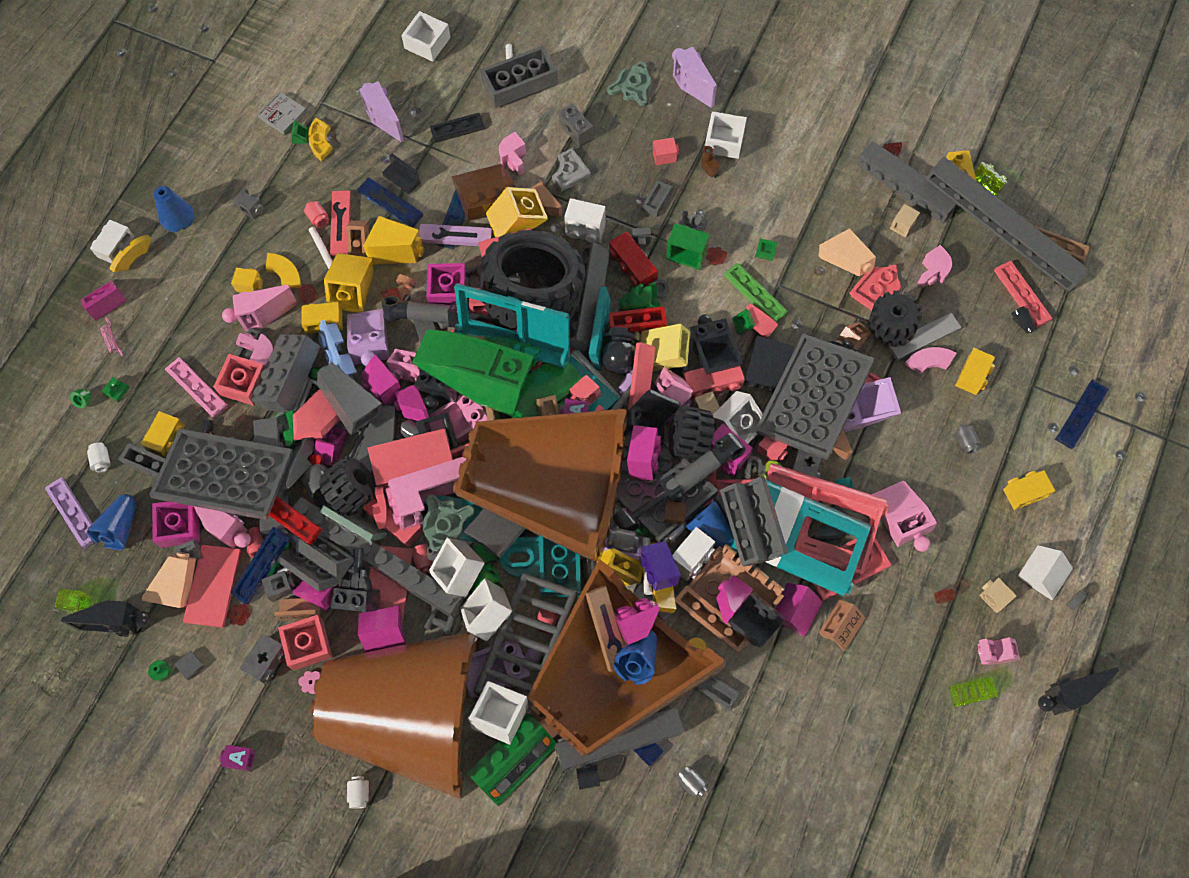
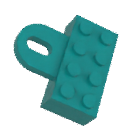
M540 535L539 537L517 538L500 558L504 571L512 577L521 578L523 573H528L578 591V597L581 594L580 554ZM514 553H527L530 555V559L527 562L512 563L509 561V556ZM540 586L541 598L569 597Z

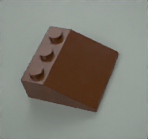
M502 164L452 176V181L468 221L486 217V212L506 187L516 188Z

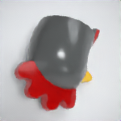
M310 455L308 461L312 465L300 476L304 486L303 492L308 493L311 504L315 506L318 504L323 507L327 504L325 496L321 494L318 497H313V495L321 488L319 485L320 477L328 468L323 465L322 455Z

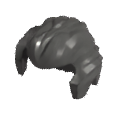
M702 210L695 211L691 216L688 215V211L680 213L681 219L678 220L677 224H683L695 230L703 231L706 229V214Z

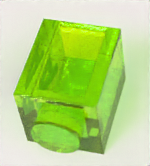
M60 588L54 608L63 613L72 614L90 607L91 596L83 591Z

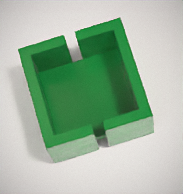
M675 223L667 242L666 260L701 270L707 254L710 234Z

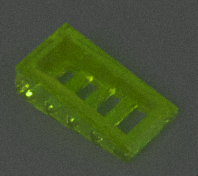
M992 676L948 687L954 707L992 700L998 697ZM983 684H985V686H986L988 695L986 694V691H985V688H984V685H983ZM975 686H978L980 697L977 695ZM967 687H969L972 699H969ZM958 689H961L964 701L960 700Z

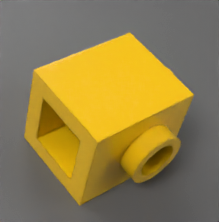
M236 268L231 284L236 292H253L262 288L263 280L255 269Z

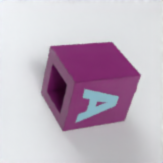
M566 399L565 406L561 405L560 414L589 412V402Z
M226 745L225 750H222L220 755L221 767L251 772L256 751L251 748Z

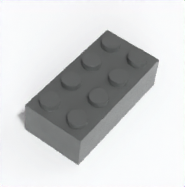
M544 46L480 69L482 83L495 108L558 84L557 70Z
M280 334L250 400L265 411L289 412L293 410L320 346L306 335Z

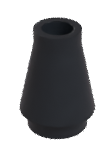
M1025 306L1011 313L1012 319L1027 334L1037 329L1029 309H1026Z

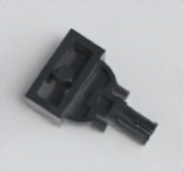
M351 548V557L354 558V562L340 580L338 587L332 588L331 608L360 612L379 610L380 590L372 589V583L368 577V569L363 567V548Z

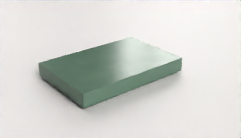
M324 505L321 510L322 514L367 541L384 539L388 534L386 530L378 529L376 524L357 513L351 516L343 515L338 510H334L332 505Z

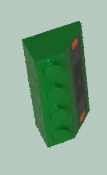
M525 714L511 744L499 740L467 774L499 806L555 749V744L557 743L531 714Z

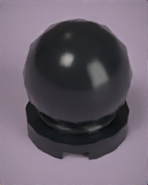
M612 327L609 332H604V342L606 345L602 350V362L611 373L617 375L627 374L633 370L636 343L641 342V335L637 331L635 334L628 332V328Z

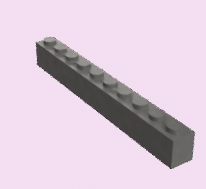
M945 156L925 178L1068 292L1089 271L1081 262L1077 261L1067 251L1045 236L1038 228L1031 225L1024 217L1017 214Z
M301 497L293 507L323 529L319 534L321 537L350 555L351 548H363L364 564L450 618L455 619L461 611L460 608L465 603L462 596L446 593L436 580L373 541H367L322 514L321 509Z

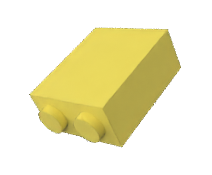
M682 324L642 331L641 343L655 346L653 371L663 370L664 367L671 369L687 366L690 331Z

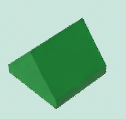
M293 121L292 144H306L309 128L297 121Z

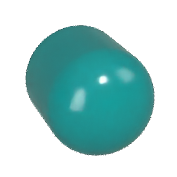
M850 477L839 478L834 482L853 489V482Z

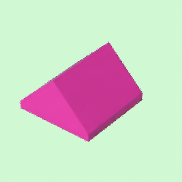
M111 280L80 301L84 309L96 321L127 300Z
M787 582L785 589L781 593L784 597L775 609L786 617L782 625L805 637L823 601L809 587Z
M399 605L359 613L358 636L365 652L406 644Z

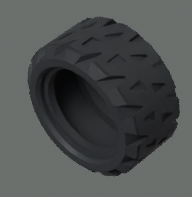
M519 230L515 233L510 232L500 236L498 242L493 241L486 249L482 259L480 290L506 297H514L520 301L568 313L570 320L574 313L577 312L580 304L585 266L578 251L573 249V246L563 238H558L554 234L544 231ZM517 273H536L552 279L556 285L545 289H531L516 285L507 277ZM482 302L485 304L486 311L493 318L497 317L501 324L510 328H517V314L514 310Z

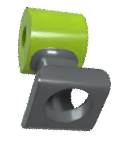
M751 456L745 466L744 478L750 479L751 465H755L757 474L763 473L766 479L771 463L779 466L781 464L776 461H768L765 465H762L761 459L757 456Z

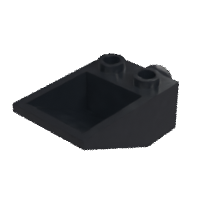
M701 315L697 321L698 325L690 327V337L693 338L692 347L706 375L743 366L726 318L712 321L709 315Z
M421 369L414 387L425 397L424 405L426 409H436L439 405L438 399L456 402L459 392Z
M106 600L62 617L61 622L79 631L116 633L120 637H129V634L137 635L138 627H145L149 624L150 615L128 602Z
M1115 667L1072 681L1069 677L1051 684V689L1045 691L1046 695H1042L1038 699V706L1045 712L1053 711L1054 716L1088 704L1119 672V669Z

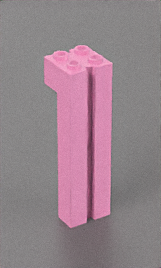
M461 457L388 480L389 488H386L387 502L389 507L393 509L395 524H399L401 530L423 524L424 519L421 511L424 510L423 504L426 503L428 495L433 494L437 497V495L450 496L456 494L453 492L454 483L456 480L458 481L460 476V463H464L466 458Z

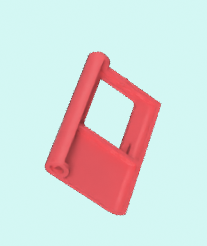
M771 463L766 480L817 502L822 501L834 506L837 505L870 518L869 524H871V528L855 572L864 575L882 515H886L889 504L886 503V499ZM805 517L794 549L811 558L846 569L853 551L810 538L808 530L812 518Z

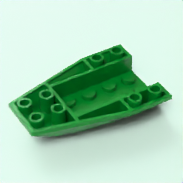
M427 330L412 363L476 404L514 416L521 401L520 392L531 366H535L541 348L504 336Z

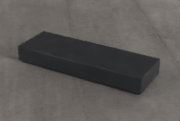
M475 113L431 125L430 130L434 142L438 143L484 130V125L480 113Z

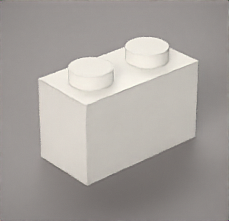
M109 220L102 228V232L97 239L93 241L90 249L98 258L112 263L119 251L123 252L129 245L134 235L128 227Z

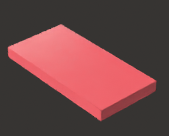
M445 429L367 448L377 486L388 484V480L452 460Z
M876 538L873 541L864 575L854 572L851 581L854 585L892 565ZM857 539L840 546V548L853 551ZM823 562L841 571H846L844 568ZM811 583L822 601L837 595V593Z
M202 545L201 553L203 558L197 562L183 622L224 628L242 550Z
M381 546L412 566L413 549ZM371 568L369 579L372 583V589L380 590L379 609L399 605L403 622L408 591Z

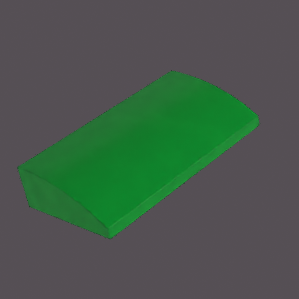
M569 361L565 369L543 364L528 374L520 392L521 401L515 414L519 418L539 416L536 399L556 395L558 404L571 395L569 389L580 381L582 377Z

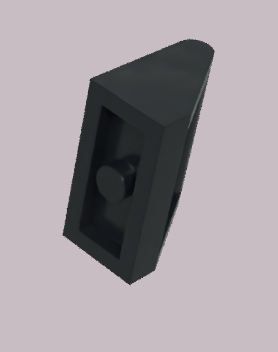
M449 413L416 421L420 435L432 432L429 423L442 419L450 442V450L459 447Z

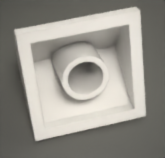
M1038 545L1017 578L1050 600H1053L1073 567L1062 551Z

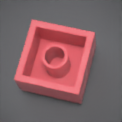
M228 354L213 387L220 396L255 406V403L250 399L265 366L259 362Z
M319 615L278 627L287 666L293 671L333 658L324 621Z

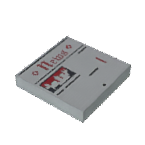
M279 92L258 114V117L283 135H286L293 127V121L298 122L307 113V110L288 96Z

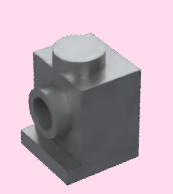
M243 188L233 199L237 209L252 219H255L263 212L264 207L260 204L259 198L253 194L250 195L246 188Z
M285 571L262 579L266 596L271 602L292 594L293 587L296 586L293 576H289ZM280 585H285V587L279 589Z

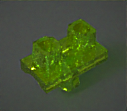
M984 161L980 163L975 171L976 180L995 196L1000 193L1008 180L1005 175H999L995 172V167L991 163L986 164Z

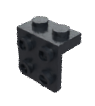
M648 390L627 411L628 429L633 431V426L657 428L658 436H661L662 441L664 439V422L679 409L680 402L653 390Z
M753 592L742 607L729 619L728 623L733 630L745 636L752 645L761 648L771 638L786 617Z

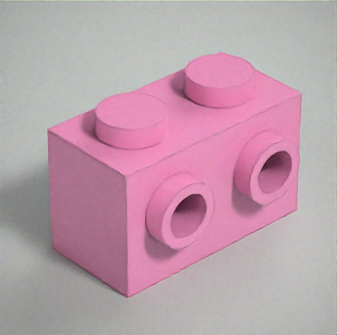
M399 349L394 350L386 363L396 379L416 382L421 371L419 367L412 363L416 353Z
M665 367L654 382L662 395L680 402L682 406L691 398L693 390L686 381Z

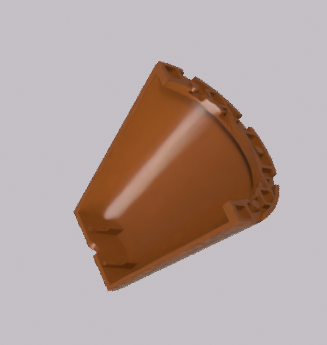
M616 409L478 421L475 423L474 429L470 430V443L464 449L466 461L460 463V476L458 481L456 480L454 483L453 492L457 496L592 561H599L606 547L605 540L609 537L617 501L616 491L618 484H620L625 446V436L623 435L626 429L627 410Z
M601 559L592 571L527 696V699L532 703L529 707L538 715L542 712L546 716L544 721L583 757L586 754L589 756L711 678L726 666L725 660L712 649L707 647L703 651L696 648L656 616L651 628L657 636L656 665L652 679L645 684L637 685L634 684L635 681L623 680L616 671H608L585 593L601 586H606L614 613H617L616 610L623 606L631 607L636 605L635 602L640 599L631 590L624 587L625 584L617 573ZM621 637L622 642H623V646H625L627 643H626V641Z
M466 631L324 662L320 678L316 679L314 683L316 696L310 708L311 713H314L312 737L321 745L461 799L464 776L462 769L459 768L461 765L460 741L469 667H471L474 652L479 651L480 637Z

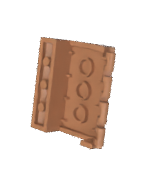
M726 544L723 548L719 546L714 551L711 559L699 574L675 598V603L734 651L739 653L749 641L741 633L733 630L729 623L723 622L717 602V596L720 593L718 588L725 579L728 581L734 575L753 589L751 593L755 592L774 608L783 599L784 596L781 593L785 588L774 580L768 584L767 581L770 577L758 567L751 571L753 565L742 566L740 557L738 559L735 558L738 552Z

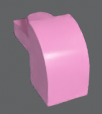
M514 132L504 138L499 145L500 161L504 167L508 165L512 172L515 171L518 176L525 173L524 163L520 159V157L526 154L525 143Z
M941 245L926 254L922 264L928 270L921 275L918 284L923 288L928 284L931 286L937 280L942 284L952 268V259Z
M240 333L236 341V345L253 351L250 360L266 366L268 358L273 351L272 344L266 336L260 334L259 339L256 340L251 334Z
M1005 638L996 641L983 639L979 640L980 644H977L982 665L1003 664L1020 660L1015 639Z

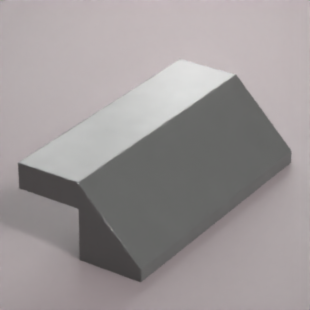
M758 477L745 484L734 483L720 490L742 566L745 567L770 561L788 554L765 477Z
M483 509L466 528L464 533L467 537L480 542L487 553L501 558L525 528Z
M294 533L292 534L293 548L281 551L275 557L278 563L317 591L337 586L354 562L353 557L320 535L312 545H309Z

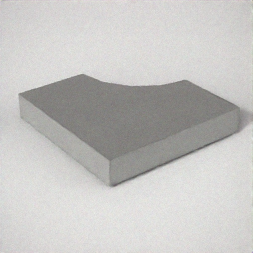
M572 147L558 155L560 167L552 175V180L562 192L590 177L591 172Z

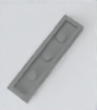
M949 313L917 329L911 341L907 340L905 345L901 346L900 342H898L896 347H891V343H888L887 347L896 361L959 331L961 326L953 314Z

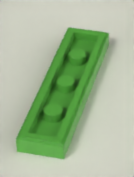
M736 263L724 273V277L755 307L768 315L776 323L787 315L788 311L739 263Z

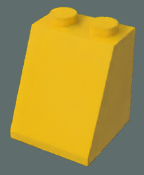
M506 187L486 212L495 237L528 228L533 230L548 219L536 189Z
M381 216L377 218L363 245L367 257L373 258V265L417 263L419 257H422L424 253L422 238L418 229Z
M337 253L324 278L326 302H339L343 311L364 312L374 274L373 258Z

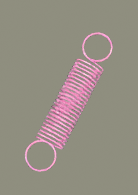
M105 317L108 325H104L108 339L103 326L102 328L100 327L108 351L110 353L112 347L114 353L115 350L116 352L119 351L121 357H123L111 331V323Z

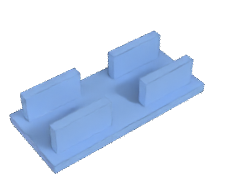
M322 320L320 322L318 339L321 348L324 349L327 363H334L353 379L352 375L357 372L349 353L340 356L338 354L342 352L339 344L343 343L344 340L337 324L326 325L325 320Z

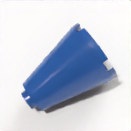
M158 187L154 192V200L158 219L162 227L171 232H179V229L188 228L195 217L192 206L169 187Z
M128 494L119 495L88 528L87 535L96 543H99V541L106 543L104 547L108 549L123 550L127 544L137 506L135 498Z
M715 500L704 507L686 525L691 532L697 527L715 541L714 548L716 549L719 546L723 548L726 544L731 546L734 537L730 524Z
M650 630L648 637L629 645L626 644L615 656L614 669L623 680L628 681L629 679L635 681L634 684L639 685L645 684L652 679L655 673L657 636L652 630Z

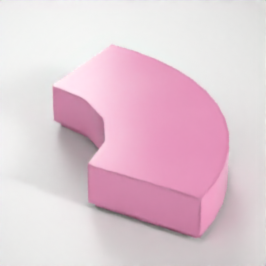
M939 347L926 348L914 353L904 365L920 375L926 369L932 367L946 370L957 353Z

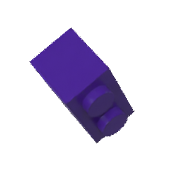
M666 541L643 546L639 561L641 566L645 567L648 583L652 584L655 591L676 586L681 574Z

